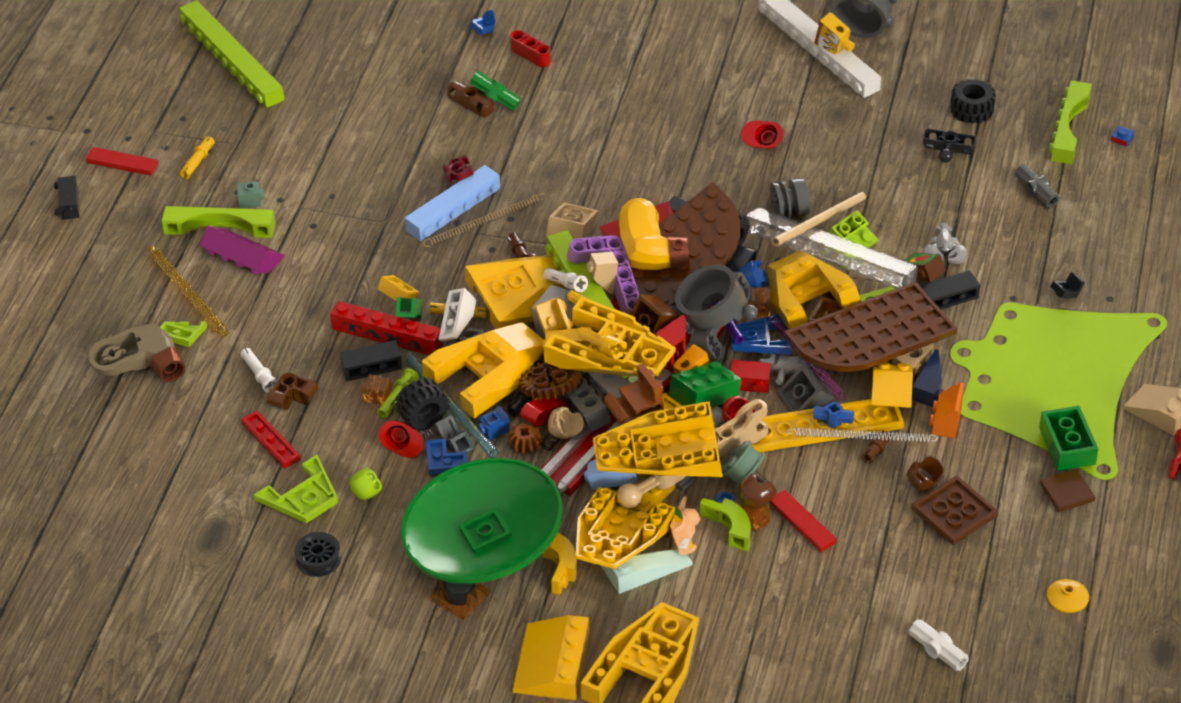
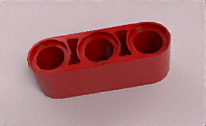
M515 30L510 33L511 51L539 67L550 65L551 55L548 45L521 30Z
M546 397L542 400L537 399L523 406L520 417L539 427L548 424V419L553 410L560 407L570 409V404L559 397L556 399L550 397L549 400Z

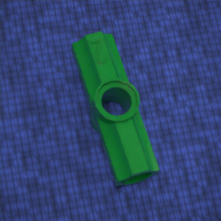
M478 70L471 78L470 84L483 91L485 95L494 101L502 103L513 111L519 106L522 98L506 89L507 87L498 81L490 79Z

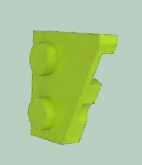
M189 321L164 322L160 328L167 332L172 338L173 343L190 347L207 329V322L201 321L200 325H189Z

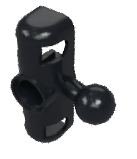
M930 128L924 131L923 146L941 150L939 152L941 162H950L955 152L973 154L975 152L977 137L974 135ZM930 133L936 134V140L929 139ZM966 138L972 140L971 145L964 144Z

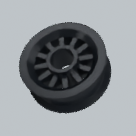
M309 533L303 536L295 546L297 567L308 576L322 577L329 575L341 563L339 542L329 533Z

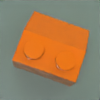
M959 383L940 392L938 401L934 400L932 412H935V415L931 414L929 426H933V435L956 438L962 410L964 383Z

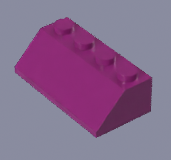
M208 225L200 244L201 247L206 249L205 252L212 255L217 253L221 255L220 259L228 262L233 260L238 267H249L250 272L260 275L261 272L269 273L285 255L230 230Z

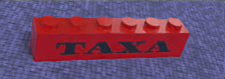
M340 301L336 303L330 313L332 330L381 343L396 340L399 348L426 355L432 354L443 346V341L439 340L441 331L439 327Z

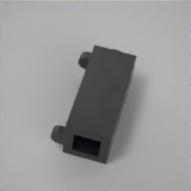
M76 176L59 177L58 182L54 183V189L58 190L59 208L55 209V215L61 216L62 220L80 218L79 189Z

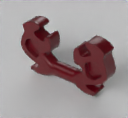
M466 155L454 158L449 161L448 165H443V170L447 173L446 177L450 183L452 180L460 181L474 174L472 166L469 165L467 167L465 165L470 164Z

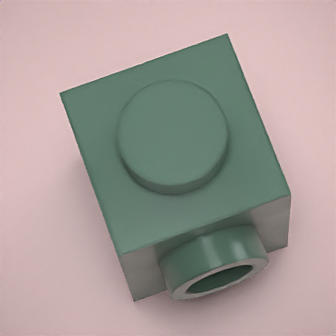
M259 182L238 183L239 208L261 207V200L264 199V189H260Z

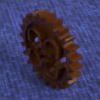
M538 362L536 367L530 366L531 370H526V374H521L522 378L519 379L520 389L527 398L532 396V400L537 397L539 400H542L546 397L549 400L550 397L556 399L557 395L565 396L564 392L570 393L571 388L576 389V385L581 384L582 372L561 369L546 362L543 364ZM548 371H551L555 387L550 386Z

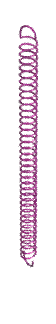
M778 323L777 325L773 324L776 329L779 328ZM780 324L782 327L777 330L784 337V333L782 332L787 328L786 326H784V324ZM810 363V365H809L810 368H812V370H814L817 366H815V367L813 368L814 364H813L812 367H811V364H812V363ZM821 368L818 372L814 370L823 382L826 381L820 376V374L825 372L824 369ZM828 381L824 382L825 385H827V387L829 388L830 383L826 384L828 383ZM836 388L834 391L833 389L831 390L832 393H834V395L837 397V393L840 392V390H838V388Z

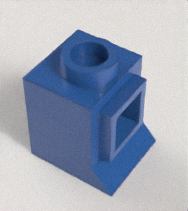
M500 405L494 411L478 417V430L489 441L509 432V417Z

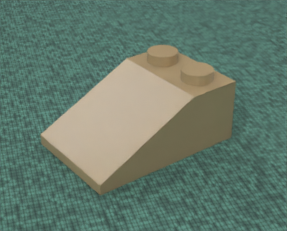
M565 202L562 203L549 216L546 237L568 230L573 239L587 238L597 217L598 210Z
M1144 384L1124 404L1123 409L1174 436L1176 431L1181 428V388Z

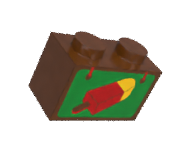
M915 252L900 262L902 273L907 280L932 282L946 272L939 254Z

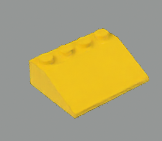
M566 615L528 623L513 685V693L576 700L590 633L589 617Z

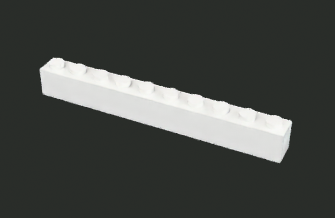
M759 0L758 8L761 13L798 42L824 66L829 68L844 83L854 89L856 93L865 98L880 90L881 76L852 52L843 49L840 53L833 54L814 44L818 24L789 0Z

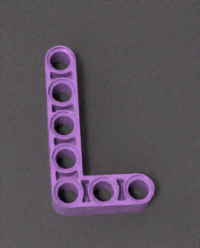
M611 235L573 239L567 252V259L572 263H587L590 261L591 253L613 252L618 261L614 293L620 311L630 315L639 297V292L621 238Z

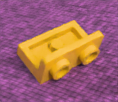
M553 298L535 305L544 334L545 331L574 329L572 321L566 315V304L560 298Z

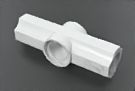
M917 619L909 629V635L924 645L930 657L934 659L939 657L955 671H960L964 668L969 656L953 645L947 633L943 631L938 633L923 620Z

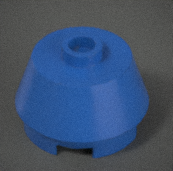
M752 260L739 269V272L743 273L750 284L753 296H763V294L770 292L769 288H766L769 285L766 270L760 267V265H763L761 260Z

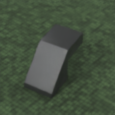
M452 414L433 423L440 439H446V446L452 453L469 452L475 449L467 431L460 432Z

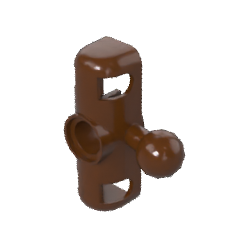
M453 81L449 84L447 97L462 105L465 109H469L481 117H488L494 111L493 102L482 94L485 93L473 86L467 87L458 81ZM456 90L454 97H452L450 93ZM479 103L483 105L481 112L477 110Z

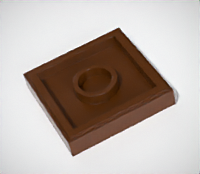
M1078 469L1040 480V485L1058 512L1095 501V495Z

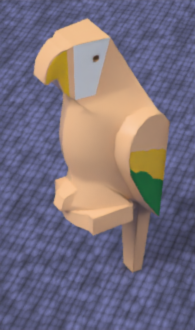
M683 496L670 524L672 538L680 555H688L695 551L696 544H692L691 540L695 533V525L701 521L696 509L685 508L686 496Z

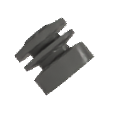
M803 177L790 179L788 187L784 181H780L779 184L777 182L770 184V202L777 220L784 219V216L791 218L792 211L796 217L809 215L810 199Z

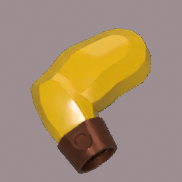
M635 198L622 206L618 216L620 238L630 267L641 270H660L690 265L688 237L665 238L661 236L659 214L650 201L644 198Z

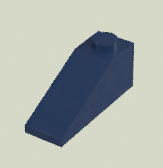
M937 349L932 353L912 387V400L933 407L934 400L938 401L939 393L943 391L941 390L940 356Z

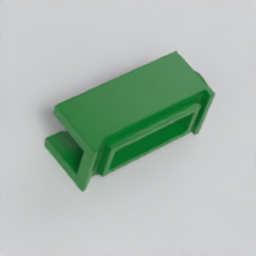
M397 297L396 316L422 318L423 299Z

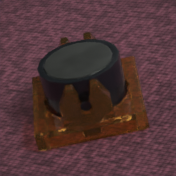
M439 580L438 590L431 596V600L464 620L490 595V590L479 583L460 584Z

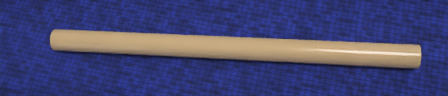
M860 192L772 238V244L779 246L866 199L865 193Z

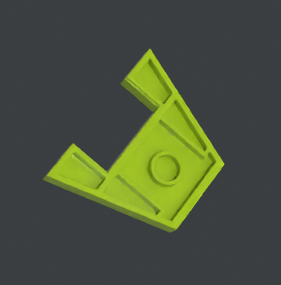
M318 455L302 464V470L310 478L282 496L270 485L253 495L255 501L304 523L310 522L338 503V497Z

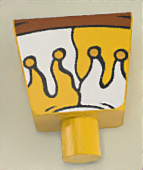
M830 12L819 21L814 44L833 54H838L843 49L851 52L855 47V44L849 40L850 28Z

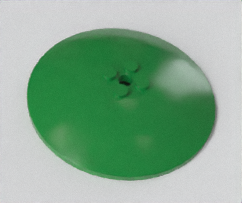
M487 458L463 463L433 478L411 500L404 513L401 525L403 546L412 563L422 572L433 578L460 584L496 580L524 568L548 548L561 525L563 516L562 499L556 484L550 476L530 463L509 458ZM484 530H489L487 533H481Z

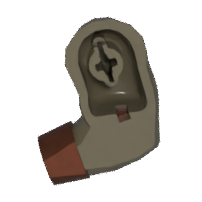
M152 323L124 330L112 337L96 342L90 348L88 356L93 369L104 376L118 375L130 370H141L150 366L163 381L172 382L179 379L186 369L181 353L175 348L172 338L165 330Z

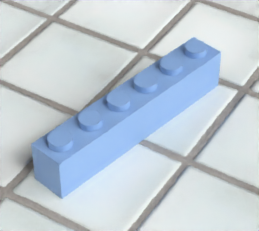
M486 165L482 166L472 176L461 180L406 216V232L421 242L499 190L500 175Z

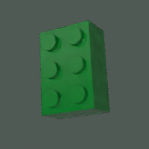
M714 361L673 374L669 396L683 406L710 401V406L715 407L724 404L730 397L739 396L741 378L722 366L721 363Z
M1080 406L1041 412L1039 429L1057 471L1096 465L1099 448Z

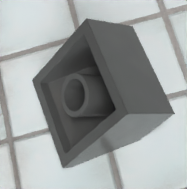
M802 365L777 391L790 412L812 409L815 406L825 407L834 398L830 389L814 370L805 365Z

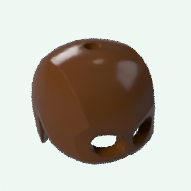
M928 456L922 462L914 461L907 471V477L915 489L927 491L941 479L944 474V467L938 459Z
M752 473L743 479L739 487L741 501L747 507L754 509L765 506L776 495V489L772 482L767 481L759 485L756 475Z

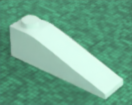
M678 549L638 553L616 569L605 566L601 567L618 594L689 567L693 565V562L688 555H680Z

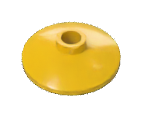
M1061 579L1049 586L1047 600L1058 611L1076 613L1087 606L1089 593L1081 583L1071 579Z

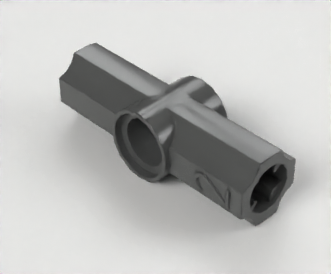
M1025 164L1020 165L1015 170V176L1025 185L1029 196H1036L1046 207H1055L1059 202L1060 196L1049 187V182L1045 176H1038Z

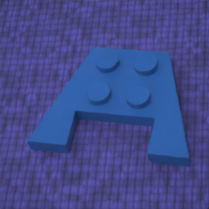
M776 314L737 324L736 326L743 335L744 341L741 344H737L731 336L732 351L791 355V345L787 340L770 341L769 329H776L773 324L778 319H775V317L779 318L782 322L780 324L786 326L785 323Z

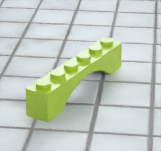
M1071 80L1070 86L1065 88L1064 97L1066 98L1062 99L1061 108L1063 109L1059 110L1058 119L1060 120L1056 121L1055 131L1052 136V142L1054 143H1050L1049 153L1052 154L1051 161L1073 164L1077 139L1072 134L1069 123L1079 112L1087 109L1092 84Z
M166 206L162 225L164 234L183 235L208 225L232 227L257 238H272L275 216L274 210Z

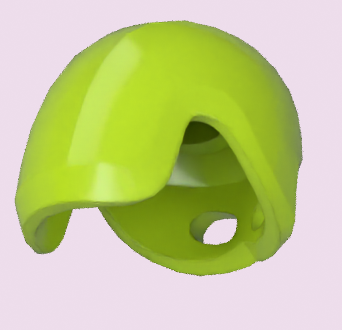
M368 467L356 472L349 481L352 493L360 500L370 499L376 496L382 489V484L377 475Z

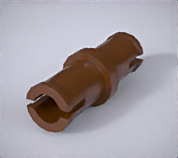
M510 233L507 239L511 244L512 252L517 258L528 257L526 245L520 240L518 233Z
M889 434L887 440L885 435L882 440L881 435L880 440H878L877 436L876 440L874 439L869 443L868 449L861 455L865 463L871 464L875 457L884 451V446L890 441Z

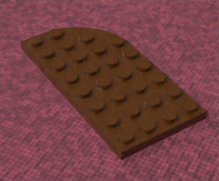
M714 182L659 224L660 234L665 238L688 237L690 265L660 270H641L631 267L639 295H656L668 306H673L676 304L675 295L677 289L688 275L705 266H724L734 255L740 240L738 211L732 200Z
M915 281L784 331V337L806 361L828 370L854 372L871 368L956 335L958 328Z

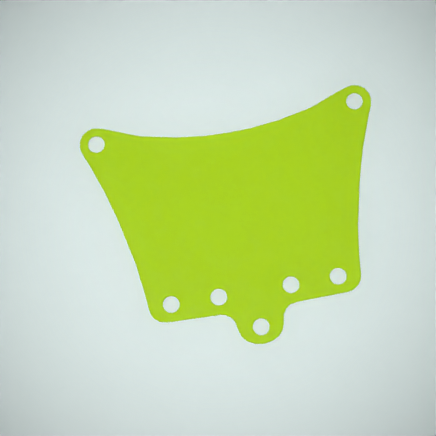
M1012 302L1004 303L998 308L984 339L979 341H958L951 348V359L956 364L967 368L970 372V378L963 395L961 414L966 418L1003 430L1049 451L1039 429L1041 412L1080 406L1099 449L1096 465L1079 468L1098 479H1112L1118 473L1113 443L1115 415L1121 391L1135 362L1145 348L1165 330L1167 320L1157 313L1083 312L1050 309ZM1011 310L1016 312L1017 317L1012 320L1004 317V313ZM1150 318H1156L1160 321V325L1158 327H1151L1147 321ZM998 335L1004 336L1007 342L999 345L993 341V338ZM960 348H967L971 354L968 357H961L957 351ZM980 375H988L991 378V382L982 384L978 381V377ZM971 401H977L981 404V409L977 411L970 410L968 404ZM1105 464L1110 467L1111 471L1108 474H1101L1097 471V467Z

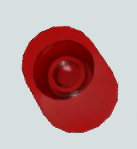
M757 120L748 122L741 131V137L745 144L767 150L778 146L784 136L783 129L778 123Z
M388 421L379 429V440L382 445L403 457L414 458L423 450L424 443L420 433L405 422Z

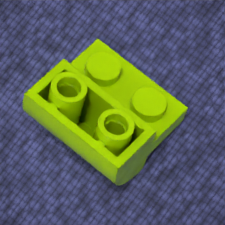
M858 210L834 225L829 232V238L834 249L837 252L841 250L851 262L875 246L879 239L868 229L869 222Z

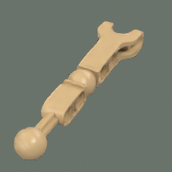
M756 399L745 404L733 419L715 429L719 457L733 450L737 445L740 446L744 441L756 443L767 436L768 425L762 421L767 415V404L764 401ZM755 408H761L760 410L753 413V410ZM652 475L637 485L633 483L623 484L618 488L617 500L624 508H634L641 502L644 493L654 487L661 490L667 489L687 476Z

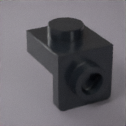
M1071 272L1067 280H1053L1050 287L1060 298H1077L1085 282L1075 272Z

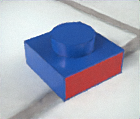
M1117 126L1111 135L1110 141L1127 147L1133 139L1135 131Z

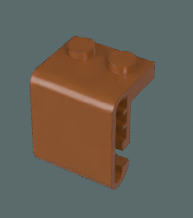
M644 363L636 366L638 381L619 388L621 397L615 398L611 392L607 393L604 397V403L620 425L649 412L664 409L662 398L663 385L660 380L657 381L655 379L653 371L648 369Z

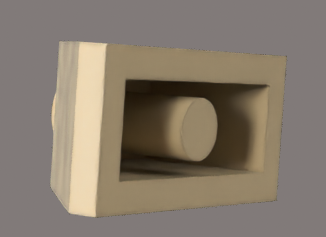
M613 252L591 253L590 261L587 262L588 272L608 293L614 294L618 267L617 259Z

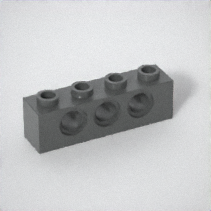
M582 376L581 384L576 385V389L571 388L570 393L564 392L565 396L561 395V397L570 404V408L575 413H580L583 416L584 425L590 432H593L612 422L609 415L611 411L604 404L600 394L596 395L593 386L588 384L585 376Z

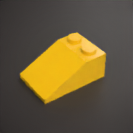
M888 362L874 366L871 405L911 408L913 366H909L907 363L890 365Z

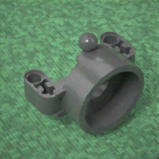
M831 0L830 12L850 28V35L870 38L881 34L886 26H890L893 23L891 15L892 4L897 3V0Z
M709 265L692 272L682 281L677 289L675 303L681 314L686 316V322L690 326L688 334H692L690 339L691 345L695 344L707 352L710 361H720L723 357V347L716 337L721 327L732 320L739 321L743 316L746 319L752 320L758 314V310L754 305H748V301L752 296V289L743 273L732 272L728 267L722 265Z

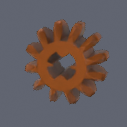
M526 421L523 425L518 423L517 427L512 426L508 440L511 449H514L516 453L522 452L524 455L525 452L532 454L533 450H538L542 442V436L539 428H536L533 424L528 425Z

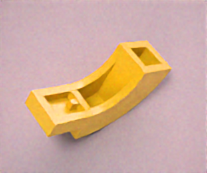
M557 533L554 540L543 552V558L550 559L558 565L551 584L552 594L560 596L563 588H567L568 582H575L577 561L576 552L571 542L562 534Z

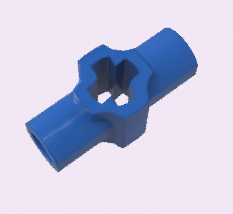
M831 402L826 404V407L815 406L813 419L825 420L824 423L828 427L836 428L841 423L853 424L854 411L843 410L839 402Z

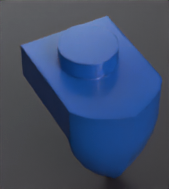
M488 10L484 13L483 17L472 20L469 27L480 35L492 32L496 22L493 10Z

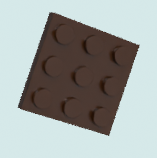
M957 475L912 503L911 507L916 514L952 545L996 518L999 512Z

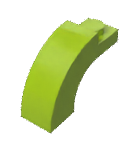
M703 498L700 502V517L725 525L729 529V546L748 552L751 524L744 509L726 498L722 503Z

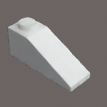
M465 288L448 292L439 335L440 341L457 339L474 315L476 299Z

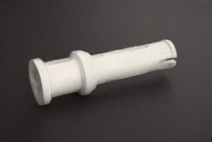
M549 268L543 274L546 280L563 284L565 288L574 289L577 292L585 291L588 286V280L585 276H577L573 272L566 274Z
M246 348L247 352L243 349L240 353L241 358L244 359L254 372L255 379L258 383L262 384L263 390L269 393L278 382L277 378L272 376L270 369L260 363L250 348Z

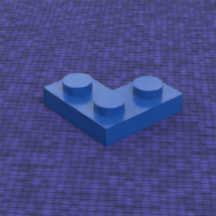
M446 439L426 440L429 475L441 474L450 468L468 462L467 451L447 453Z

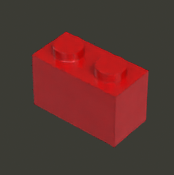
M732 360L731 371L741 378L740 391L768 393L771 363Z

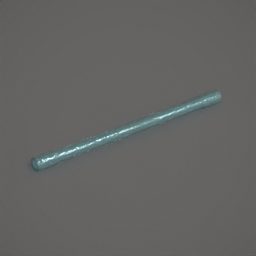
M408 352L404 357L405 361L424 380L426 377L423 376L421 360L414 352ZM439 384L449 399L448 409L476 440L489 458H496L499 450L484 436Z

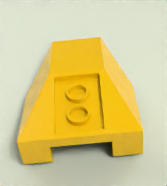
M551 255L513 258L465 267V280L472 292L478 291L490 310V322L495 329L522 322L524 324L533 322L531 308L551 285L567 289L563 284L546 280L543 276L544 271L549 268L560 271L558 267L554 266Z
M710 401L649 412L593 438L597 471L723 477Z
M598 487L578 517L576 559L613 569L618 568L670 530L675 507L656 502L649 514L643 511L639 512L624 508L623 506H617V492L608 488Z

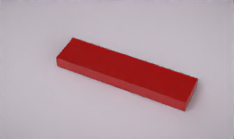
M93 147L86 157V163L152 176L159 165L157 159Z
M258 410L241 419L242 425L284 469L301 460L300 454Z
M786 490L776 494L774 499L769 502L820 552L837 543V538Z

